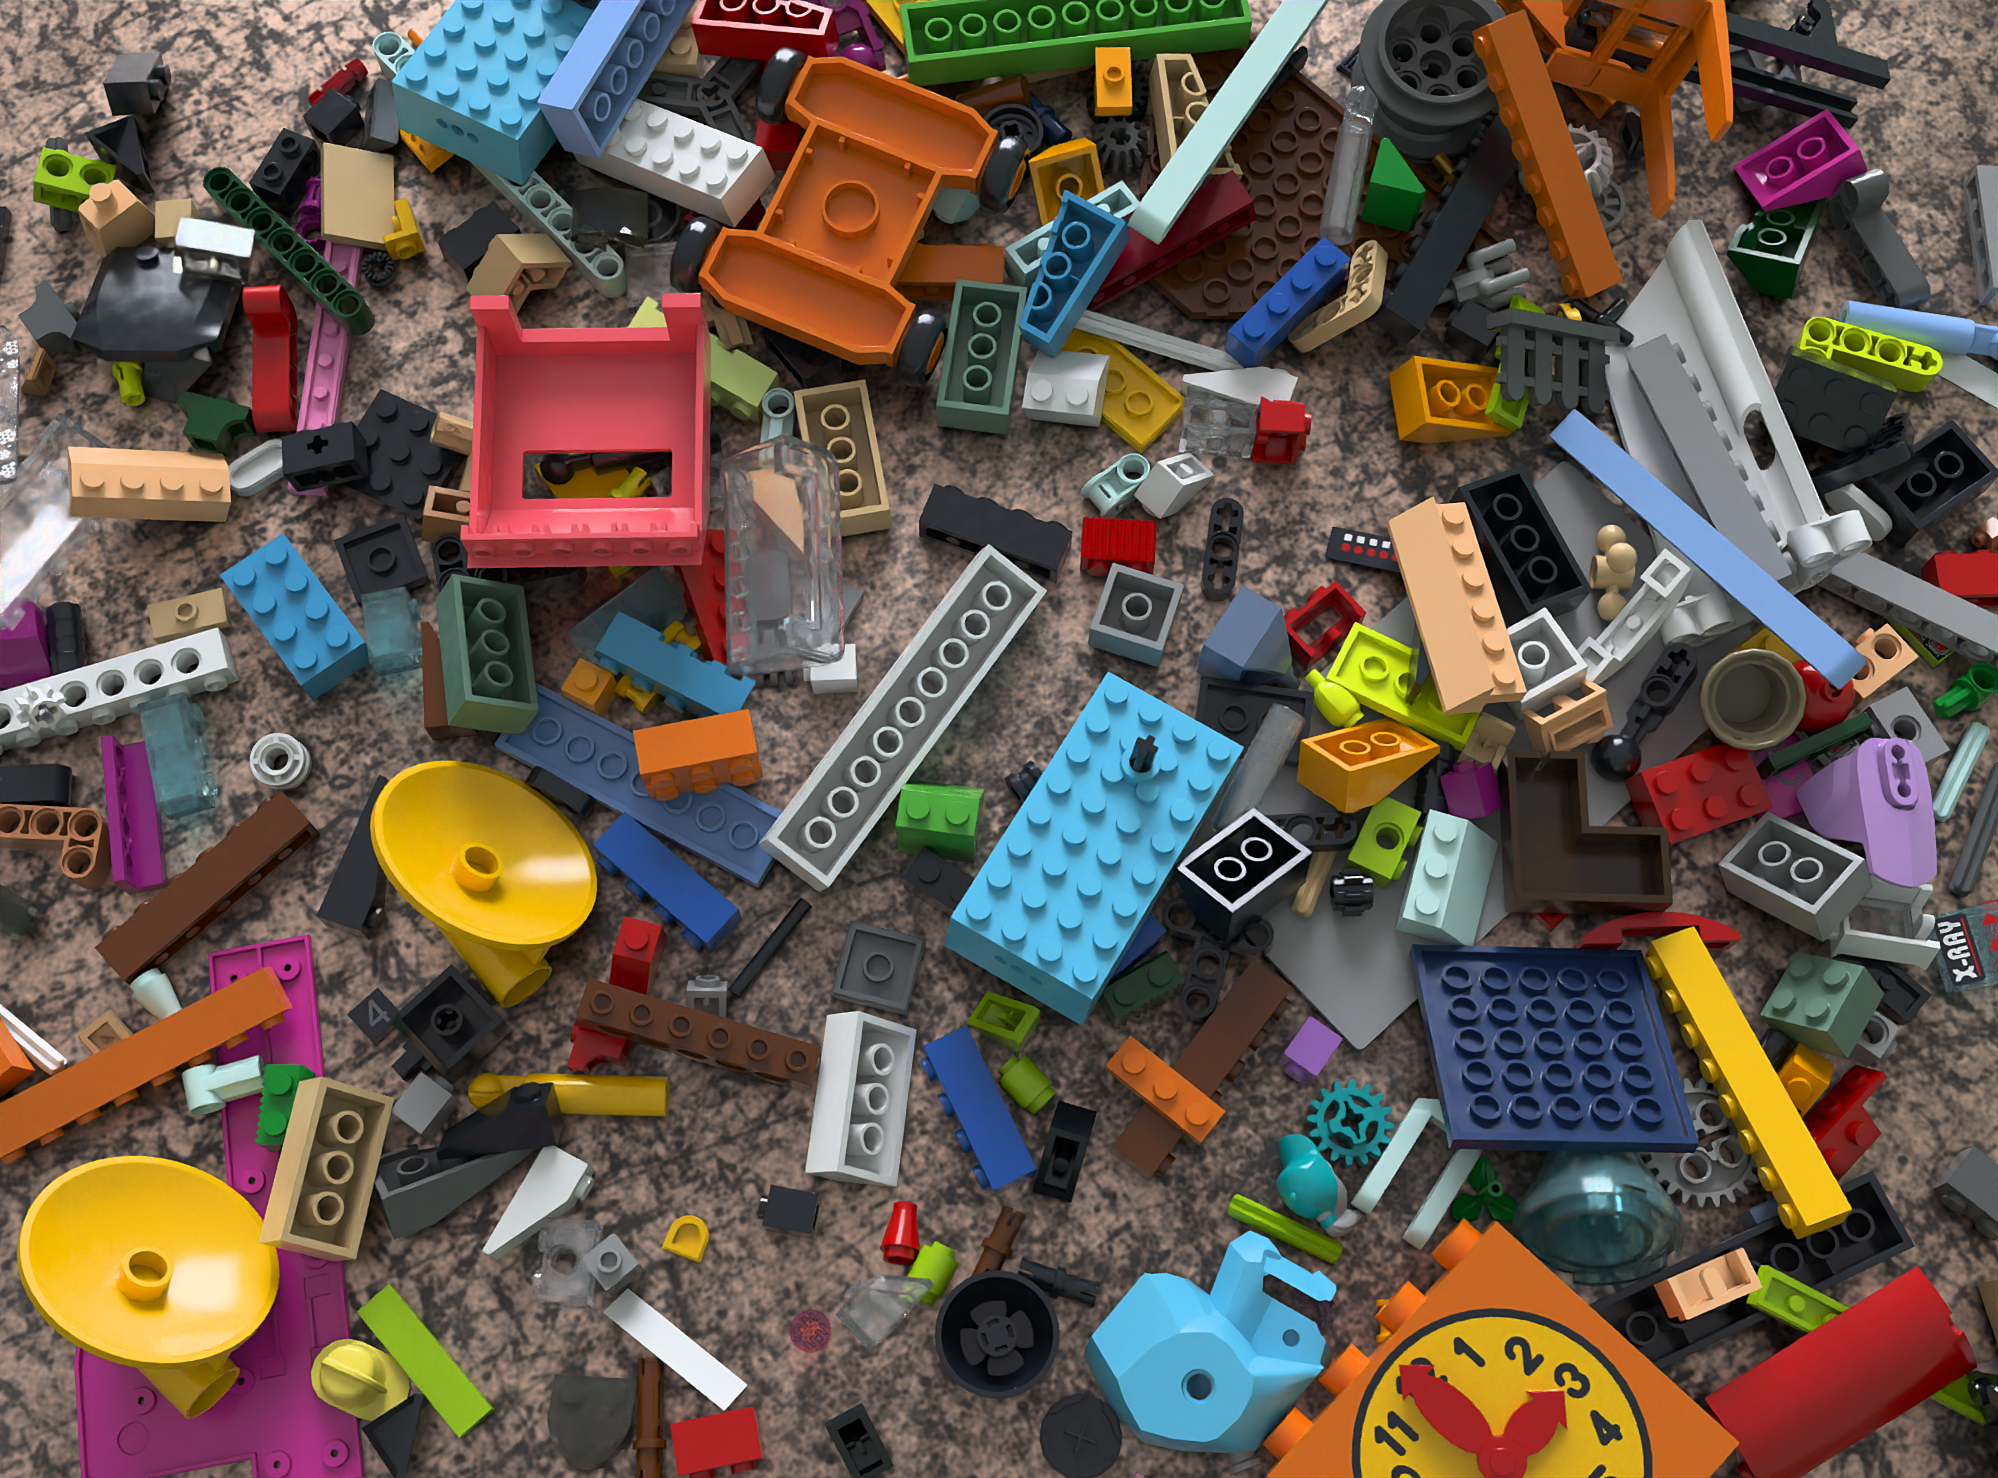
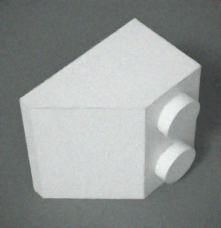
M1038 350L1027 373L1022 409L1031 420L1099 427L1110 356L1060 350L1056 357L1053 358Z

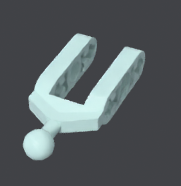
M1417 1098L1390 1139L1391 1142L1385 1147L1354 1196L1351 1205L1366 1215L1370 1214L1428 1121L1446 1132L1439 1099ZM1457 1149L1402 1239L1419 1250L1423 1248L1469 1175L1482 1150Z

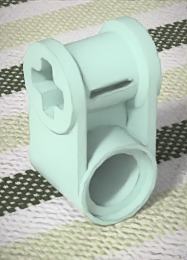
M1127 454L1105 471L1092 477L1083 486L1080 493L1085 499L1089 498L1101 511L1100 517L1112 519L1127 505L1137 499L1134 494L1150 473L1149 463L1140 454ZM1129 472H1136L1141 477L1131 480L1125 477V475Z

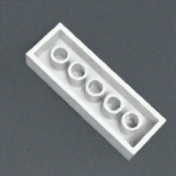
M637 98L599 158L573 152L579 164L734 228L776 177L762 147Z

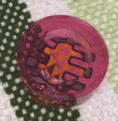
M804 1310L797 1314L791 1322V1340L803 1352H818L825 1348L831 1339V1324L820 1311Z

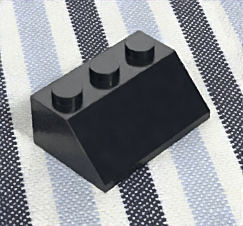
M1253 808L1175 864L1173 873L1196 919L1225 943H1228L1305 884L1312 852Z

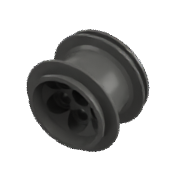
M1382 0L1365 23L1360 40L1359 55L1352 71L1351 97L1356 118L1380 138L1388 137L1397 151L1410 162L1434 164L1432 160L1441 152L1449 160L1468 153L1470 150L1466 148L1467 143L1477 130L1482 131L1485 126L1481 123L1483 116L1498 105L1495 93L1490 90L1487 84V71L1483 60L1475 51V38L1472 31L1507 16L1503 9L1494 0ZM1424 38L1431 39V40H1433L1435 43H1432V44L1426 43V42H1424L1422 39H1424ZM1460 51L1465 53L1467 56L1461 57L1456 55L1454 52ZM1402 57L1406 59L1407 62H1398L1394 58ZM1459 83H1466L1471 87L1467 89L1462 88Z

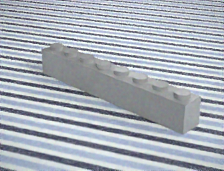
M1665 333L1625 352L1628 367L1708 523L1786 590L1794 588L1793 574L1797 572L1796 565L1788 551L1783 554L1781 553L1777 545L1781 538L1773 521H1764L1760 512L1765 510L1759 494L1756 490L1749 492L1744 481L1749 480L1748 475L1740 460L1733 462L1729 451L1733 450L1726 432L1724 430L1717 432L1713 424L1717 417L1710 402L1707 400L1702 403L1697 393L1702 391L1701 386L1693 371L1688 374L1686 373L1682 365L1686 363V358L1678 343L1672 345Z

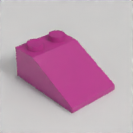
M1828 109L1733 165L1734 171L1764 212L1832 197L1844 180L1868 171L1860 149Z

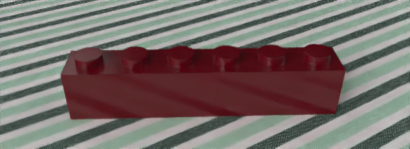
M1231 170L1224 175H1217L1206 185L1199 188L1159 245L1134 229L1127 227L1130 241L1086 309L1094 311L1257 220L1253 201L1235 172Z

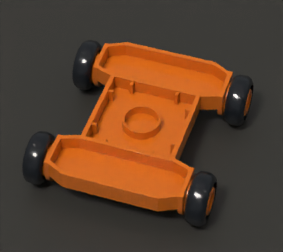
M790 47L780 48L772 55L761 76L756 95V112L763 122L773 126L784 125L788 121L798 123L806 130L804 137L757 231L721 228L718 222L707 217L693 219L684 228L675 246L669 269L670 283L679 293H701L703 290L711 293L720 305L730 313L857 365L887 363L889 367L896 368V376L901 383L912 388H920L928 382L939 362L946 343L949 323L943 313L930 308L924 309L916 315V304L905 299L895 290V286L942 188L967 189L970 193L978 195L979 204L982 209L996 215L1003 214L1013 204L1022 185L1030 157L1029 145L1023 139L1011 135L1003 137L998 142L999 131L991 128L974 108L848 58H814L808 56L806 59L804 53Z

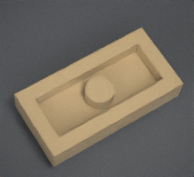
M222 588L148 605L152 635L157 644L177 640L217 627L223 629L232 626L227 596Z

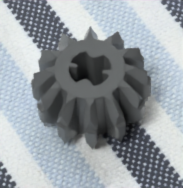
M1110 116L1107 125L1099 123L1096 133L1091 137V142L1096 144L1101 172L1110 168L1114 177L1122 170L1129 176L1132 168L1141 169L1146 158V151L1149 150L1146 130H1140L1138 121L1129 124L1126 116L1119 122Z

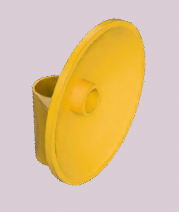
M432 761L407 768L387 783L374 804L370 823L371 840L378 862L394 888L418 912L434 923L501 1008L513 1007L536 992L546 982L552 972V967L544 959L545 954L551 946L566 940L583 925L592 911L596 900L597 875L595 865L585 841L572 822L550 800L522 781L486 766L461 761Z
M122 1156L101 1159L81 1165L58 1177L39 1194L28 1210L17 1244L18 1271L28 1298L43 1319L61 1336L88 1353L114 1363L136 1367L187 1420L194 1419L206 1412L227 1393L237 1380L240 1369L229 1358V1355L245 1343L264 1322L275 1300L280 1276L276 1247L258 1243L264 1221L246 1199L223 1181L202 1170L180 1162L156 1157Z

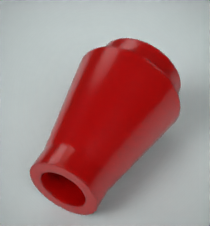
M898 1201L893 1204V1212L880 1246L885 1262L903 1266L914 1264L915 1258L920 1252L917 1224L918 1206L916 1204L905 1201Z

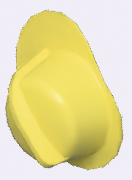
M353 1339L334 1341L323 1348L315 1358L311 1370L312 1386L318 1397L338 1409L369 1421L375 1420L406 1400L410 1391L409 1376L392 1355Z

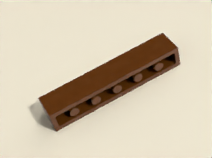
M282 791L275 796L266 798L260 803L257 811L245 822L241 821L232 826L227 832V837L220 843L200 853L195 864L184 873L173 876L166 883L164 890L153 899H148L137 906L134 910V915L126 922L106 932L102 942L95 949L121 979L129 985L140 975L153 968H158L160 971L319 836L320 833Z
M1253 959L1172 1066V1069L1217 1104L1223 1094L1217 1091L1225 1079H1228L1230 1082L1236 1079L1246 1065L1241 1060L1248 1048H1251L1253 1051L1259 1048L1269 1034L1264 1027L1271 1017L1279 1021L1292 1003L1286 998L1292 986ZM1145 1102L1112 1146L1111 1154L1150 1182L1155 1174L1162 1178L1176 1158L1170 1153L1179 1141L1186 1146L1191 1138Z

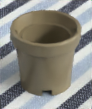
M1751 648L1721 657L1705 671L1706 675L1702 679V685L1699 686L1698 694L1704 721L1717 738L1734 748L1755 751L1775 746L1790 736L1803 718L1807 697L1802 677L1790 661L1770 650Z

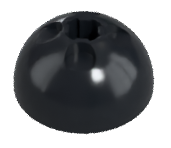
M986 1271L965 1279L946 1297L936 1320L935 1342L943 1367L957 1384L967 1391L982 1397L1008 1398L1031 1389L1047 1374L1058 1351L1060 1331L1055 1309L1040 1287L1026 1277L1016 1273ZM982 1334H986V1340H987V1342H988V1345H987V1343H986V1341H985V1336L982 1335ZM1004 1345H1006V1346L1008 1347V1348L1003 1347V1348H1001V1349H996V1352H995V1348H999V1347H1002V1346H1004Z

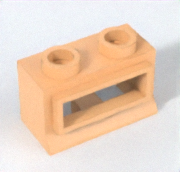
M1588 679L1580 681V685L1586 697L1575 701L1567 695L1555 696L1552 702L1556 712L1550 716L1542 718L1529 709L1522 711L1532 749L1534 751H1542V756L1545 758L1549 751L1572 752L1571 749L1583 743L1590 744L1600 741L1604 737V732L1614 727L1606 699L1607 690Z
M1743 1247L1654 1284L1669 1318L1678 1316L1679 1321L1691 1319L1763 1288Z

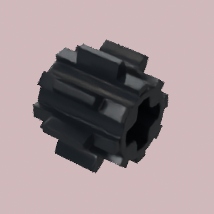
M1341 868L1339 875H1331L1329 892L1333 911H1342L1343 917L1361 916L1364 910H1369L1373 907L1374 891L1370 873L1361 874L1360 868Z

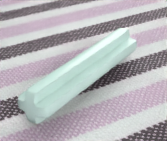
M1973 722L1968 726L1932 800L1934 819L1939 822H1945L1951 817L1990 735L1989 727L1982 725L1980 722Z

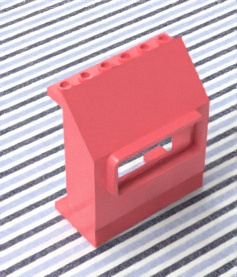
M701 293L662 294V309L667 327L522 329L509 295L470 296V311L477 325L469 525H461L460 540L468 553L467 568L701 565L710 509L711 339ZM672 452V494L670 497L523 499L525 454Z

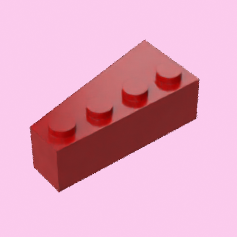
M700 0L691 21L699 53L703 55L769 61L778 49L790 47L804 53L806 59L808 56L827 58L834 57L839 44L833 10L801 0H790L789 2L785 0Z

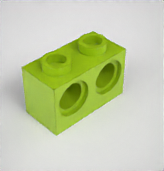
M43 147L34 178L33 201L78 212V207L90 198L89 190L92 187L91 184L105 183L108 185L113 180H116L117 166L108 164L103 160L88 159L70 154L64 150H53Z

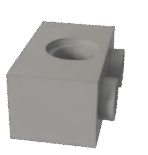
M1908 687L1869 705L1862 712H1866L1873 722L1872 727L1863 734L1866 739L1895 738L1894 730H1896L1921 750L1926 767L1937 762L1950 751Z

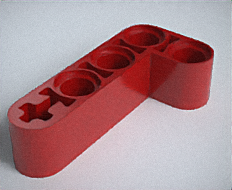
M282 284L245 287L243 289V306L247 319L253 327L252 416L255 429L258 433L296 430L298 422V321L295 307Z

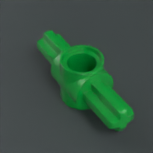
M1986 663L1974 664L1964 675L1951 683L1950 691L1934 701L1935 715L1949 719L1963 709L1969 711L1979 709L1988 699L1998 693V671Z

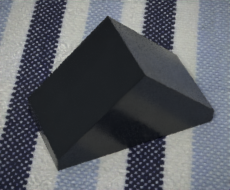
M863 1403L824 1423L852 1478H872L894 1466Z

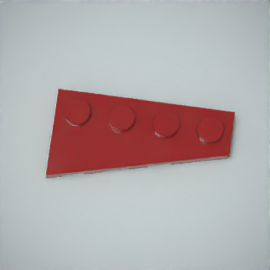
M707 529L701 565L672 566L675 574L679 573L685 588L683 596L687 607H691L697 622L694 627L706 660L711 662L716 660L727 666V671L745 672L750 667V661L748 657V642L735 532Z

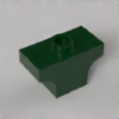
M184 390L181 391L176 403L188 419L183 433L194 449L209 453H220L228 457L232 446L237 440L246 436H256L257 431L250 407L235 404L230 399L219 395L211 398Z

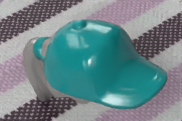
M1299 1134L1287 1135L1280 1139L1278 1153L1283 1171L1277 1179L1276 1186L1281 1199L1292 1212L1306 1219L1317 1220L1326 1232L1333 1237H1341L1349 1233L1357 1224L1367 1222L1366 1216L1360 1210L1347 1209V1191L1345 1186L1334 1174L1331 1164L1325 1161L1312 1140Z

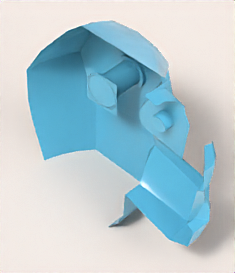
M1248 1231L1229 1244L1210 1295L1188 1279L1167 1273H1144L1093 1333L1085 1348L1084 1358L1109 1406L1119 1420L1142 1443L1192 1452L1235 1454L1255 1451L1323 1368H1328L1333 1357L1326 1340L1320 1334L1314 1321L1262 1291L1263 1276L1272 1274L1318 1301H1331L1336 1292L1337 1285L1322 1272L1311 1273L1282 1257L1270 1239Z

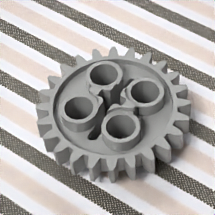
M1685 1078L1681 1081L1698 1141L1724 1128H1728L1730 1134L1711 1142L1705 1147L1697 1148L1695 1153H1687L1674 1160L1669 1159V1153L1634 1152L1633 1154L1635 1157L1646 1158L1647 1163L1639 1171L1653 1172L1654 1176L1650 1180L1649 1185L1652 1187L1662 1183L1665 1186L1662 1192L1663 1198L1676 1193L1677 1206L1686 1204L1690 1198L1694 1210L1701 1209L1705 1200L1710 1210H1715L1720 1207V1199L1728 1206L1735 1202L1734 1194L1741 1198L1749 1193L1745 1184L1752 1186L1758 1183L1759 1179L1752 1172L1758 1171V1166L1752 1155L1746 1154L1742 1149L1738 1139L1739 1131L1732 1118L1728 1119L1723 1114L1719 1105V1094L1714 1085L1708 1090L1705 1078H1701L1695 1083L1693 1088L1689 1079ZM1700 1109L1707 1110L1712 1114L1714 1118L1713 1127L1706 1125L1701 1120ZM1720 1145L1726 1146L1732 1151L1734 1156L1733 1163H1728L1722 1159L1719 1152ZM1685 1161L1695 1164L1698 1168V1179H1692L1686 1174L1684 1169Z

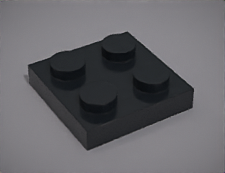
M404 514L334 540L355 600L360 608L431 582Z

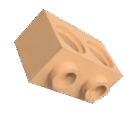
M1888 623L1876 632L1869 628L1853 642L1857 646L1855 649L1868 663L1856 674L1859 680L1851 678L1855 689L1852 711L1905 671L1919 657ZM1875 650L1882 652L1886 659L1879 657Z

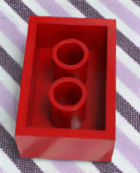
M1727 743L1641 771L1624 781L1642 827L1667 828L1669 846L1752 818L1773 808L1750 751L1734 748Z

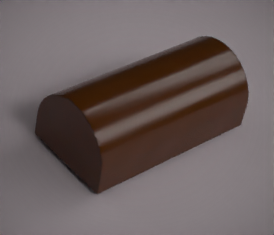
M1023 74L960 93L957 95V102L974 108L982 118L993 108L1004 104H1019L1031 109L1029 82Z

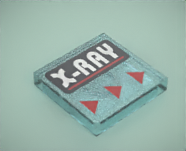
M1998 901L1935 915L1934 928L1929 934L1928 940L1940 942V950L1934 959L1946 995L1998 984Z

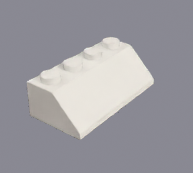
M860 1011L827 1015L805 1173L834 1181L897 1187L916 1029Z

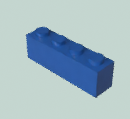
M1323 237L1228 330L1224 351L1245 368L1257 367L1345 279L1351 258Z
M626 812L593 844L599 856L596 862L611 876L617 872L627 880L624 884L625 888L641 901L644 896L655 905L652 911L663 922L669 925L674 921L683 929L680 935L696 950L702 945L711 953L742 920L739 909Z
M967 1025L924 1045V1055L926 1058L920 1060L928 1080L931 1082L936 1079L943 1092L937 1097L946 1117L954 1115L960 1127L959 1130L955 1131V1135L963 1152L971 1151L978 1164L972 1170L981 1189L989 1187L994 1197L1036 1176V1165Z

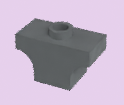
M46 280L34 287L36 290L34 304L18 316L38 345L51 357L62 350H76L71 337L79 320L80 313L71 301L64 305ZM83 347L82 352L79 350L76 351L84 355L91 350Z

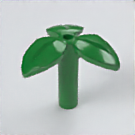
M1480 1157L1468 1175V1182L1477 1192L1476 1196L1460 1194L1452 1204V1216L1459 1221L1465 1218L1468 1222H1473L1478 1219L1482 1206H1486L1489 1216L1494 1221L1512 1222L1520 1219L1523 1215L1522 1211L1514 1199L1507 1194H1503L1504 1186L1501 1182L1497 1181L1492 1163L1487 1157Z

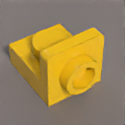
M408 198L393 201L397 216L392 217L396 232L383 236L384 244L391 259H406L413 257L416 253L426 251L416 216Z

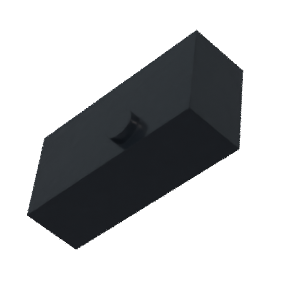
M1520 465L1458 487L1449 503L1465 502L1498 605L1510 627L1545 607L1553 618L1577 609L1592 591V588L1523 466Z

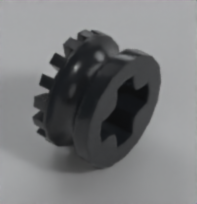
M373 252V255H367L368 258H364V263L362 262L361 264L362 272L367 282L375 288H385L391 285L397 277V270L391 257L382 252H379V254ZM377 266L381 269L385 268L386 273L383 272L381 276L379 273H374L373 269Z

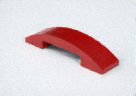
M1644 912L1620 917L1596 927L1584 935L1574 945V948L1617 949L1623 943L1622 937L1667 936L1694 926L1707 950H1729L1740 941V934L1727 925L1702 916L1679 912Z

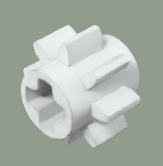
M46 682L41 688H32L30 685H27V691L22 697L14 699L18 706L23 709L15 716L21 723L29 722V727L35 733L40 730V727H49L55 730V724L60 718L67 717L66 712L59 706L66 701V698L61 692L53 693V688ZM42 705L44 708L39 711L38 707Z

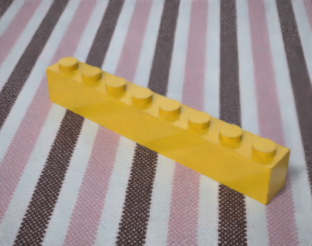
M1693 926L1651 941L1644 958L1649 977L1652 980H1657L1663 991L1662 998L1665 1007L1671 1014L1675 1013L1681 1024V1035L1684 1042L1689 1048H1694L1700 1059L1699 1066L1703 1077L1708 1083H1713L1719 1094L1718 1100L1723 1114L1728 1119L1732 1118L1738 1129V1139L1742 1149L1746 1154H1751L1757 1164L1758 1177L1766 1191H1771L1776 1199L1778 1214L1784 1226L1792 1229L1798 1240L1843 1223L1852 1211V1208L1695 927Z

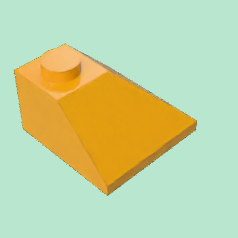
M1086 137L1051 146L1028 162L1041 227L1057 218L1065 189L1086 201L1105 190L1096 144Z

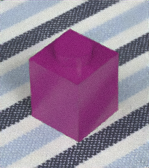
M1475 759L1459 761L1452 765L1454 770L1440 777L1448 809L1452 816L1462 819L1486 817L1503 806L1492 762L1476 764Z

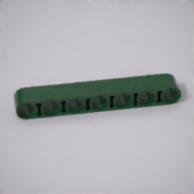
M215 167L206 173L203 179V186L219 209L348 333L356 336L364 335L373 328L375 315L361 294L230 169Z

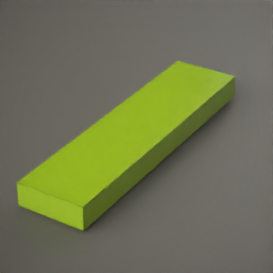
M388 1284L357 1311L459 1438L462 1439L494 1410L393 1285Z

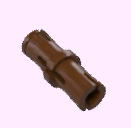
M1002 1205L1001 1212L990 1237H985L981 1246L984 1250L971 1276L985 1271L1001 1270L1005 1259H1010L1013 1254V1250L1010 1248L1023 1221H1025L1026 1216L1017 1211L1010 1226H1008L1007 1222L1013 1208Z

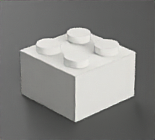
M1546 607L1506 629L1527 691L1523 700L1507 702L1519 721L1523 719L1522 711L1529 709L1536 712L1552 703V699L1555 696L1567 695L1581 687L1580 681L1586 679L1588 666Z

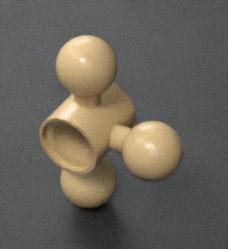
M1607 525L1598 532L1596 543L1598 548L1605 553V556H1593L1589 574V582L1592 589L1606 590V594L1598 602L1597 610L1600 617L1608 622H1612L1628 604L1626 599L1619 594V591H1630L1632 589L1637 561L1635 549L1626 543L1627 538L1624 530L1616 525Z

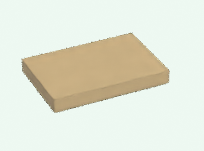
M323 142L321 147V240L388 251L384 244L383 236L395 233L392 217L395 216L393 202V156Z

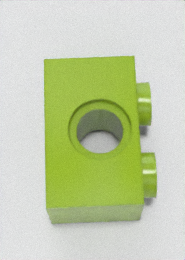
M1385 796L1377 804L1372 805L1343 868H1360L1361 874L1370 873L1373 884L1384 890L1391 879L1398 882L1407 864V860L1401 858L1406 845L1413 848L1423 827L1417 825L1422 812L1388 796ZM1379 836L1388 837L1393 842L1394 848L1388 850L1380 847L1376 838Z

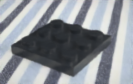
M380 389L357 425L358 430L366 439L368 477L334 484V486L398 515L404 514L407 519L422 525L429 485L447 488L466 455L430 443L431 431L438 414Z

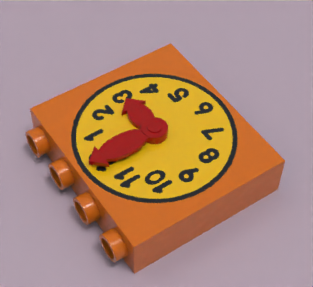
M1465 1218L1450 1231L1431 1254L1446 1269L1432 1287L1423 1295L1411 1282L1406 1281L1376 1314L1374 1318L1390 1333L1367 1358L1351 1343L1321 1375L1318 1381L1334 1396L1310 1421L1294 1406L1261 1443L1276 1458L1267 1469V1478H1710L1740 1444L1739 1441L1497 1221L1489 1222L1479 1232Z

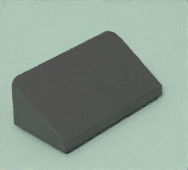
M381 78L374 83L367 95L361 150L379 152L395 146L399 136V121L392 82Z

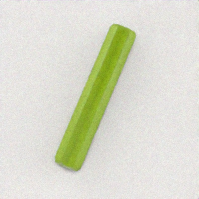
M1235 1194L1228 1206L1227 1213L1229 1216L1330 1264H1335L1342 1253V1243L1242 1195Z

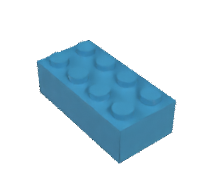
M284 533L220 574V577L312 701L376 659L366 642Z

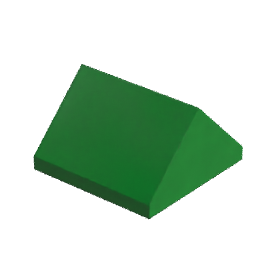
M1388 137L1381 140L1360 221L1410 232L1415 228L1426 190Z

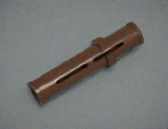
M658 1357L638 1359L637 1440H633V1450H636L637 1460L636 1478H662L663 1450L666 1449L667 1440L663 1439L664 1362Z

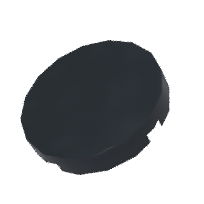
M1078 1393L1061 1398L1049 1408L1041 1422L1039 1441L1044 1458L1051 1468L1066 1478H1095L1113 1466L1120 1453L1123 1434L1119 1418L1109 1404L1095 1396Z

